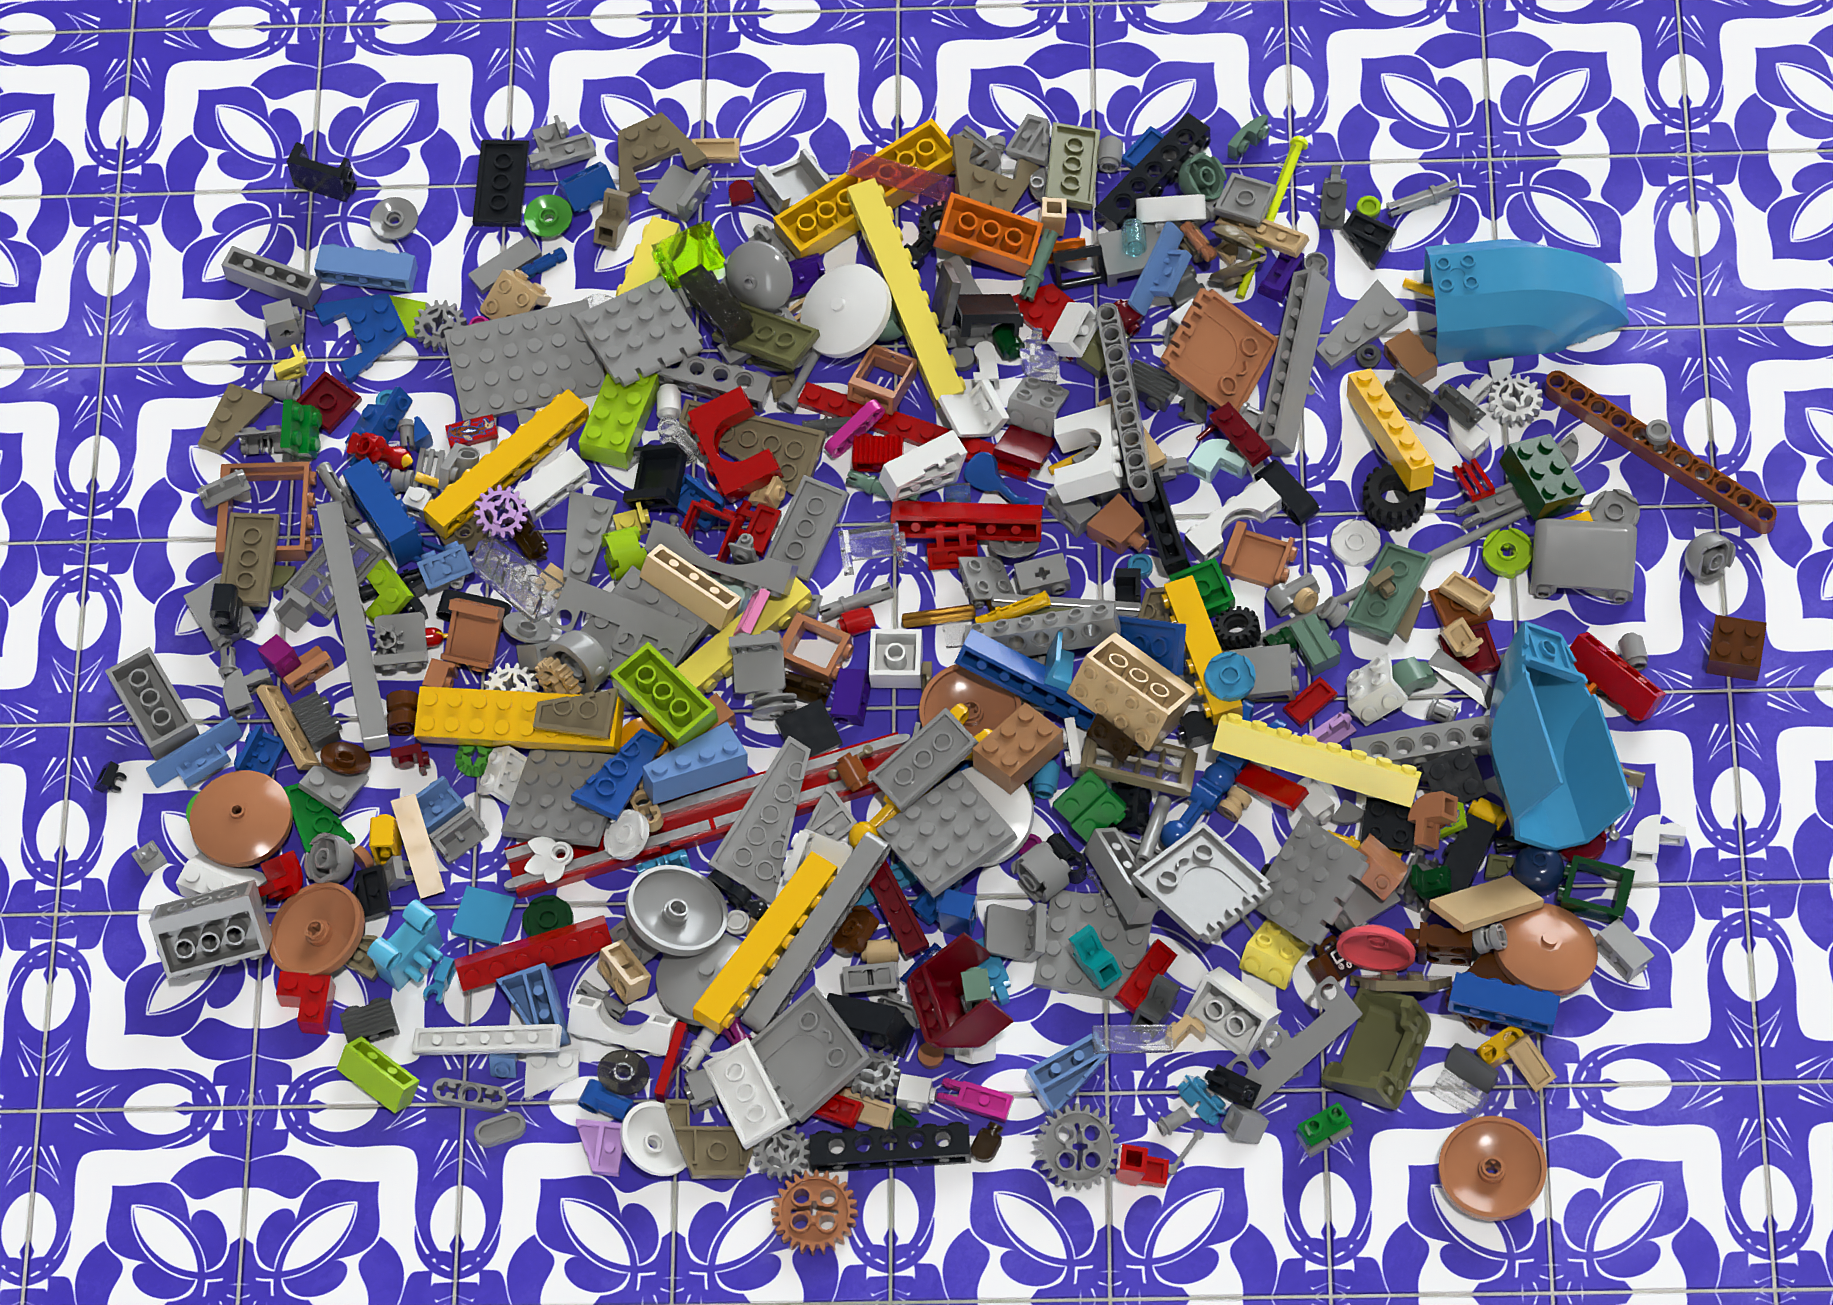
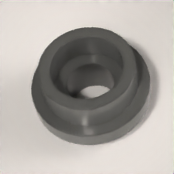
M1365 344L1357 350V361L1365 368H1373L1381 360V351L1373 344ZM1366 353H1371V354H1373V355L1370 356V357H1368V356H1366L1365 354H1366Z

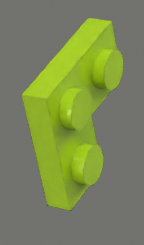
M380 559L366 576L379 594L365 611L373 624L377 616L399 614L414 596L387 559Z

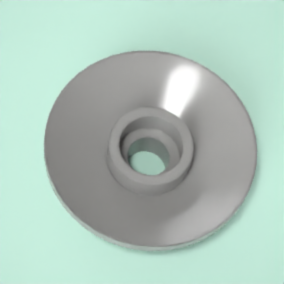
M390 197L380 201L370 214V224L373 231L379 237L387 240H397L406 237L415 229L418 222V213L415 206L409 200L401 197Z
M989 540V547L998 555L1015 559L1034 553L1039 548V542Z
M512 612L506 615L503 620L504 630L513 638L525 643L545 642L552 636L553 629L550 623L534 613Z

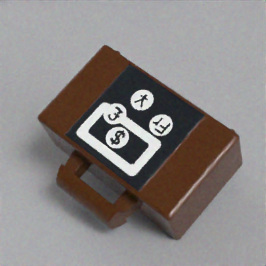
M1334 935L1325 938L1320 946L1316 944L1315 950L1318 951L1319 955L1307 962L1318 984L1328 976H1333L1339 982L1359 968L1339 955L1336 947L1337 937ZM1328 943H1331V944H1332L1331 947H1329L1328 949L1324 950L1323 947H1324L1325 945H1327ZM1326 984V985H1324L1321 989H1325V988H1327V987H1332V986H1334V985H1333V984Z

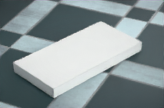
M748 1038L743 1039L702 1063L745 1150L792 1124Z

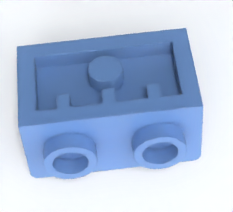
M457 540L445 545V551L436 554L435 550L421 555L422 561L417 562V565L428 590L475 571L465 543L459 545Z

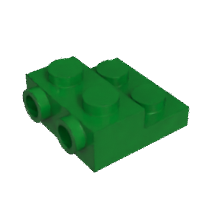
M283 399L280 448L298 459H316L317 452L321 446L320 438L318 437L319 428L322 425L320 410L312 405H301L293 399Z
M1215 558L1168 576L1169 582L1193 575L1209 618L1216 615L1221 616L1220 612L1222 610L1229 612L1228 607L1235 608V597Z
M1090 768L1053 802V806L1071 823V827L1087 843L1094 829L1106 828L1112 822L1116 825L1126 815L1124 812L1126 810V803Z

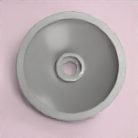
M748 241L735 248L727 262V279L732 292L741 303L771 312L787 302L793 288V277L790 266L780 251L762 241Z

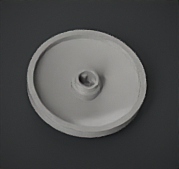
M661 865L647 869L633 881L626 897V914L633 930L647 944L667 954L694 956L707 952L720 941L727 927L728 908L719 889L705 876L686 867Z
M723 934L720 941L712 949L702 954L676 956L665 953L657 968L656 986L659 998L666 1010L685 1023L705 1026L693 1019V1007L741 945L742 941L731 935ZM760 987L752 990L749 994L750 999L743 1009L739 1008L734 1014L735 1017L741 1016L759 992Z

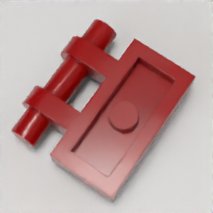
M743 500L741 506L735 511L737 513L736 518L743 520L736 540L744 533L750 534L754 539L753 548H755L756 555L763 557L782 517V512L759 503L754 512L750 510L752 503ZM745 521H750L746 530L741 529Z
M965 523L958 524L956 527L935 525V528L925 529L926 539L936 538V543H927L929 570L959 568L958 557H978L977 540L967 541L966 537L976 535V525L966 526ZM959 536V541L944 542V537Z

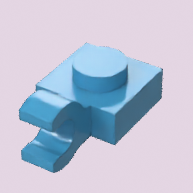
M444 956L441 964L438 963L433 972L435 983L424 989V1000L428 1001L432 993H437L436 1003L440 1005L443 1002L444 993L448 991L456 973L454 959Z

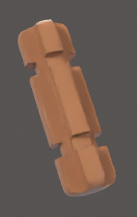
M1186 221L1180 226L1184 237H1188L1187 240L1198 253H1202L1201 256L1205 261L1210 262L1217 257V251L1213 246H1209L1206 238L1199 230H1195V226L1190 221Z

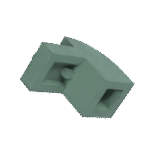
M1415 656L1406 658L1392 666L1393 680L1408 697L1415 689L1432 688L1438 682L1427 662H1418Z

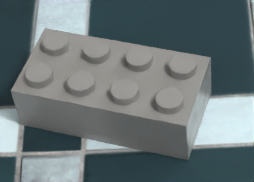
M150 646L105 670L112 687L156 761L200 735L193 719Z

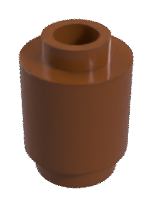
M849 752L837 759L839 764L835 768L846 787H850L852 792L870 783L867 777L869 773L857 754L852 756Z

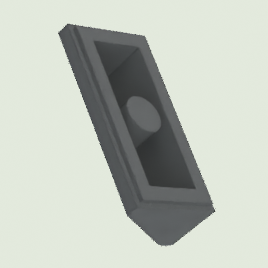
M1455 1043L1444 1067L1487 1096L1498 1083L1499 1071L1460 1044Z

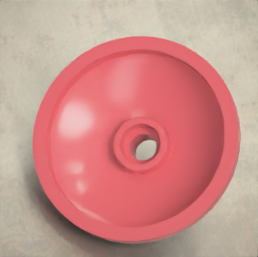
M1363 925L1348 929L1338 937L1336 946L1339 955L1346 961L1360 968L1378 972L1406 969L1413 964L1416 955L1415 947L1404 935L1381 925Z

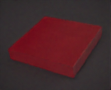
M324 371L296 402L301 405H312L319 409L322 415V425L320 428L330 435L362 402V397Z
M1010 424L995 446L993 456L1040 470L1056 447L1057 440Z
M1487 622L1470 626L1475 637H1481L1484 642L1478 646L1480 650L1468 658L1466 656L1456 657L1442 635H1438L1437 639L1441 650L1474 675L1481 676L1499 671L1501 662Z

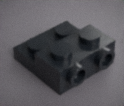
M1469 745L1420 764L1422 767L1419 770L1422 772L1421 781L1423 785H1429L1431 792L1444 791L1458 797V802L1465 803L1488 794Z

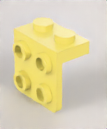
M1265 920L1247 942L1239 968L1286 990L1296 965L1311 946L1274 921Z

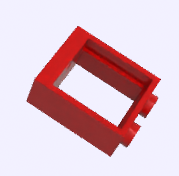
M702 498L700 502L692 500L681 526L689 539H691L702 511L731 522L716 560L726 563L731 552L729 542H735L743 520L736 518L737 513L727 508H723L722 512L714 509L715 503ZM712 571V574L721 575L720 573Z

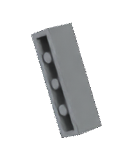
M231 246L221 264L226 280L280 300L290 298L292 304L310 311L313 310V305L317 303L323 292L317 276L235 246Z
M1116 827L1094 829L1084 849L1085 854L1128 925L1150 923L1158 905L1130 880L1132 874L1141 868L1135 862L1134 855Z

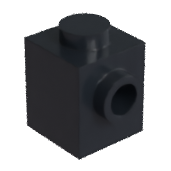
M1190 711L1180 717V727H1177L1179 739L1181 742H1186L1188 749L1213 743L1217 731L1211 717L1206 718L1204 711Z

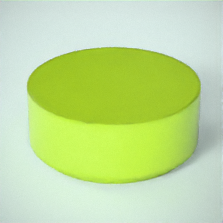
M1364 196L1358 200L1356 211L1376 219L1381 213V203L1374 196Z

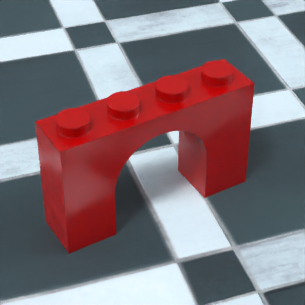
M741 386L687 412L691 421L687 422L692 434H697L700 440L697 442V446L702 456L707 455L709 460L706 463L707 469L712 477L716 476L719 482L715 484L716 489L730 503L769 485L773 476H779L780 479L784 477L775 456L769 448L738 462L727 461L720 456L719 445L725 432L756 415L747 394Z

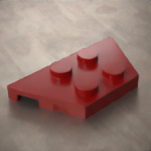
M1053 283L1038 287L1033 302L1028 301V297L1027 300L1020 298L1019 294L1012 296L1014 302L1018 303L1020 313H1023L1024 324L1046 342L1067 303L1075 302ZM1066 357V358H1067L1069 361H1072L1074 357Z

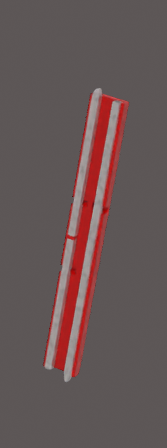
M894 732L810 757L794 817L813 812L826 786L829 784L843 803L882 792L869 776L867 777L870 783L852 792L850 787H846L839 774L836 779H830L828 773L832 769L836 770L835 766L839 764L837 759L849 752L852 756L858 755L863 751L865 745H871L873 747V754L860 759L870 774L910 739V735ZM766 771L658 803L664 821L663 826L657 831L649 832L646 845L632 859L619 860L605 850L604 833L606 828L609 829L612 824L610 822L611 819L608 818L598 847L569 844L574 852L573 860L565 866L563 876L552 883L546 882L544 874L534 876L524 870L527 862L535 855L530 849L528 841L506 847L504 850L512 879L504 883L505 890H516L518 898L521 899L653 860L681 849L686 850L723 839ZM651 813L647 814L649 821L653 820ZM560 852L556 857L563 858L565 853Z

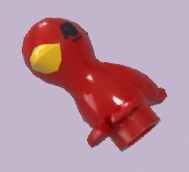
M354 432L347 442L346 452L348 454H355V457L360 461L368 457L372 464L383 462L386 463L389 469H399L400 471L408 470L413 463L412 454L403 446H389L383 436L368 432L360 435Z

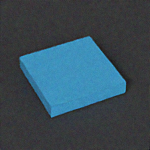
M467 886L450 932L454 936L493 946H501L517 900L515 897Z

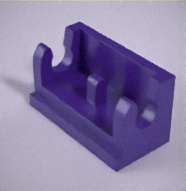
M1280 252L1265 280H1262L1257 293L1282 304L1290 290L1293 273L1301 271L1304 267L1305 254L1301 252L1295 258Z
M819 253L788 262L793 277V288L789 298L808 293L815 282L825 274V267Z
M839 668L830 712L832 717L838 718V723L864 726L871 690L869 674L866 670Z

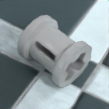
M1435 697L1427 711L1426 719L1430 720L1433 718L1442 723L1454 721L1459 707L1454 706L1452 708L1439 702V699Z

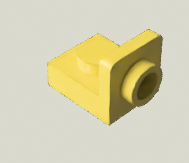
M295 344L291 345L294 357L283 359L278 364L273 365L277 380H295L307 375L304 366L308 364L307 358L303 350L298 352Z
M636 502L637 509L613 515L616 530L637 526L640 535L648 534L646 524L651 523L648 510H642L641 502Z

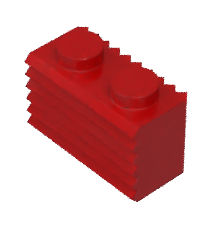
M869 433L853 436L852 466L854 471L881 472L884 464L904 454L902 436L896 434L873 436Z

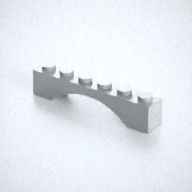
M657 520L652 522L644 549L652 551L659 544H662L690 564L698 566L697 568L705 574L711 575L712 571L721 574L720 579L733 583L736 578L744 581L743 586L757 590L758 586L766 588L770 595L781 598V594L790 595L799 567L770 557L759 562L744 565L723 563L701 551L689 539L683 528Z

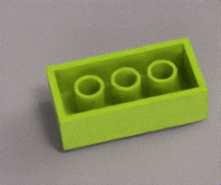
M607 372L578 441L581 458L624 469L629 468L634 456V447H637L657 400V392L660 387L657 373H653L645 378L638 373L640 380L623 387L620 382L615 384Z
M649 642L610 673L613 687H617L619 693L675 748L704 734L719 721L716 707Z

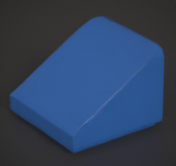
M418 416L414 417V443L417 453L420 452V448L428 449L434 443L431 432Z

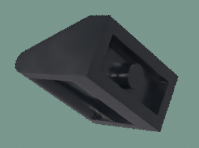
M1101 244L1064 249L1051 253L1056 284L1060 290L1106 282ZM1093 256L1097 257L1099 274L1065 280L1061 279L1059 262Z

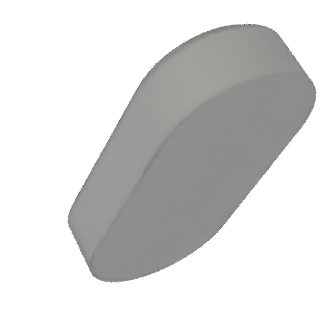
M508 1112L478 1123L474 1130V1136L480 1146L491 1148L522 1137L526 1132L527 1125L520 1113Z

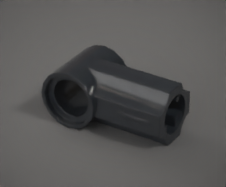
M1061 832L1049 836L1046 842L1052 847L1053 853L1059 860H1065L1070 867L1080 866L1079 869H1071L1068 873L1069 883L1079 884L1083 882L1087 876L1084 855L1077 852Z

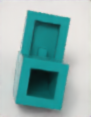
M1090 924L1068 939L1074 950L1073 956L1088 978L1102 990L1123 975L1114 955L1103 947L1095 929Z

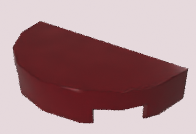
M1605 831L1601 832L1589 843L1560 849L1558 852L1563 860L1572 864L1574 855L1597 861L1602 857L1606 849Z

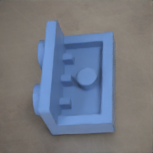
M444 776L431 782L429 786L416 794L428 835L466 808L465 802L450 787Z

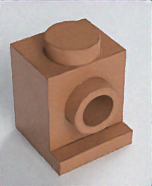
M431 658L422 686L453 688L454 678L458 679L459 676L456 664Z

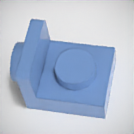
M519 1053L490 1054V1075L492 1077L516 1078V1063Z

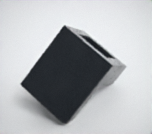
M1115 568L1116 601L1141 603V568Z

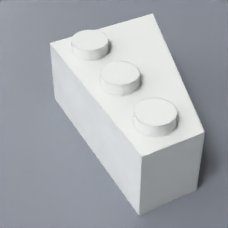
M951 430L884 464L879 481L892 502L956 483L967 451L954 430Z

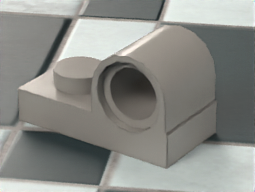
M455 443L439 469L438 489L444 490L446 486L461 478L467 469H472L478 464L479 451L476 448Z

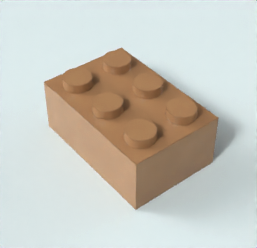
M1025 702L972 748L973 767L1011 795L1063 749V730Z

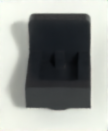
M420 578L406 585L414 596L404 608L407 613H423L425 620H427L429 617L426 608L419 598L428 593V589L423 578Z

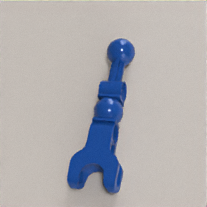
M1244 699L1242 701V719L1251 722L1250 719L1254 714L1255 703L1249 699ZM1276 718L1267 727L1287 729V722ZM1220 752L1216 757V762L1206 768L1203 777L1192 789L1188 797V801L1191 804L1181 818L1169 821L1163 826L1160 834L1162 845L1167 849L1190 832L1204 811L1211 814L1222 800L1223 794L1227 793L1231 786H1234L1235 779L1251 760Z

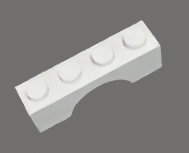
M1263 478L1256 483L1251 482L1237 497L1232 496L1218 511L1213 510L1199 525L1191 526L1185 534V547L1200 563L1217 558L1224 553L1222 534L1230 524L1244 519L1254 520L1263 524L1281 510L1282 498Z
M578 994L570 1005L567 1032L574 1034L578 1038H593L604 1044H618L629 1050L648 1051L654 1056H666L678 1018L653 1012L642 1024L634 1026L624 1025L609 1015L603 1000Z

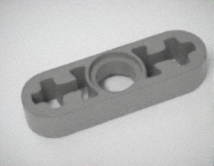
M441 1078L434 1083L432 1088L436 1101L443 1105L490 1113L503 1112L508 1106V1097L505 1090L497 1086ZM445 1086H448L451 1092H446L445 1096H442L439 1090H444ZM468 1090H475L478 1095L475 1100L466 1101L463 1099L464 1093ZM496 1095H499L502 1101H497L496 1105H493L490 1099H494Z

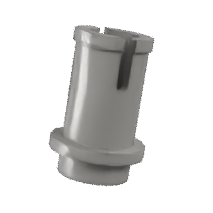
M402 419L397 425V430L400 432L401 446L407 449V442H409L410 451L416 450L414 422L412 419Z
M227 646L220 649L221 667H219L218 673L222 679L226 680L232 672L238 669L236 666V649L232 646H229V655H227Z
M1181 1106L1166 1117L1160 1116L1156 1126L1163 1136L1167 1134L1170 1136L1173 1134V1130L1191 1121V1117L1187 1109Z

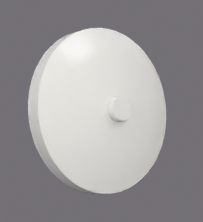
M846 264L825 273L809 290L801 310V324L818 329L820 332V337L812 347L819 353L831 358H846L856 355L872 345L883 332L890 317L892 300L889 287L876 271L861 264Z
M970 767L961 772L1014 830L1018 839L978 867L992 866L1009 859L1025 844L1033 827L1034 804L1030 792L1024 784L1010 795L976 768Z

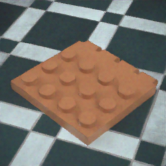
M1200 288L1192 301L1193 305H1190L1181 321L1183 325L1178 326L1170 340L1171 344H1168L1160 360L1166 365L1164 369L1216 409H1219L1229 401L1239 412L1243 403L1249 399L1275 352L1279 339L1215 290L1207 291L1204 288Z

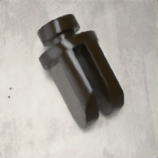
M992 1121L987 1125L989 1129L982 1127L971 1145V1152L974 1158L982 1163L991 1162L1002 1144L1003 1138L998 1133H1002L1004 1128Z

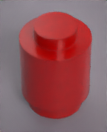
M860 607L841 613L840 619L837 620V626L839 630L851 634L852 637L870 631L872 627L876 626V622L870 607Z

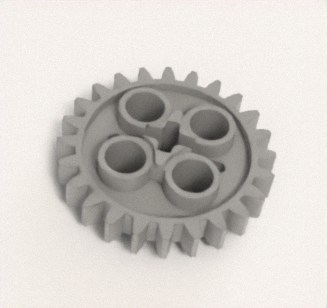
M1079 1103L1073 1104L1071 1111L1068 1105H1064L1063 1114L1060 1110L1055 1109L1053 1110L1055 1118L1046 1116L1045 1120L1048 1125H1039L1040 1130L1044 1133L1043 1135H1035V1138L1041 1141V1145L1034 1146L1035 1150L1041 1151V1155L1035 1159L1044 1161V1164L1039 1169L1049 1170L1046 1176L1047 1179L1056 1176V1186L1065 1181V1189H1070L1073 1183L1076 1191L1081 1190L1082 1183L1086 1189H1091L1092 1181L1096 1185L1102 1184L1100 1175L1104 1178L1110 1177L1106 1170L1107 1168H1116L1111 1160L1118 1157L1113 1152L1114 1149L1120 1148L1121 1145L1114 1143L1113 1140L1119 1137V1134H1111L1110 1132L1115 1124H1105L1108 1115L1098 1117L1100 1109H1094L1090 1113V1105L1087 1104L1084 1105L1081 1111ZM1075 1123L1079 1124L1078 1132H1076ZM1062 1126L1066 1127L1069 1131V1138L1066 1141L1061 1140L1058 1134ZM1088 1126L1095 1130V1137L1092 1141L1085 1137V1129ZM1073 1144L1082 1145V1150L1077 1151L1073 1149ZM1063 1153L1067 1154L1070 1158V1164L1067 1168L1062 1167L1059 1162V1158ZM1088 1153H1092L1096 1158V1163L1092 1168L1085 1161ZM1077 1157H1078V1164H1079V1166H1080V1170H1079V1171L1076 1170Z

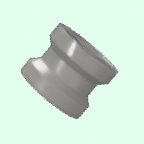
M399 469L392 470L390 483L396 493L399 491L406 493L409 486H413L414 470H407L406 472H401Z
M1332 595L1324 601L1317 615L1322 619H1327L1329 624L1335 628L1346 618L1349 608L1344 604L1340 605L1338 599Z

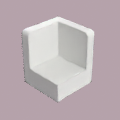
M996 1036L979 1048H955V1060L970 1064L995 1060Z

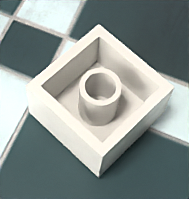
M871 629L869 660L871 688H921L923 662L922 629Z

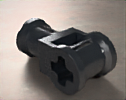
M920 232L918 239L912 245L907 243L904 246V249L908 248L911 253L912 262L910 263L913 270L917 269L918 272L925 264V255L930 250H935L936 248L933 246V238L925 232Z

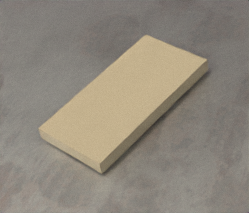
M1511 875L1431 899L1429 908L1461 932H1467L1542 908L1544 899Z

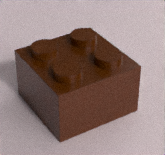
M1716 615L1706 673L1758 681L1767 622Z

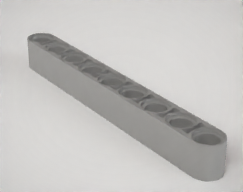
M1104 303L1098 307L1096 316L1128 484L1136 500L1147 502L1155 495V485L1124 324L1117 306L1113 303ZM1146 484L1144 487L1138 488L1140 485Z
M870 831L864 834L746 1009L741 1020L743 1024L760 1033L783 1013L887 858L891 850L890 843Z

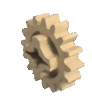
M552 656L545 657L535 667L537 672L535 677L539 679L538 685L543 687V693L582 695L580 693L582 688L578 686L579 680L574 678V672L567 664L564 663L562 665L558 658L554 660Z

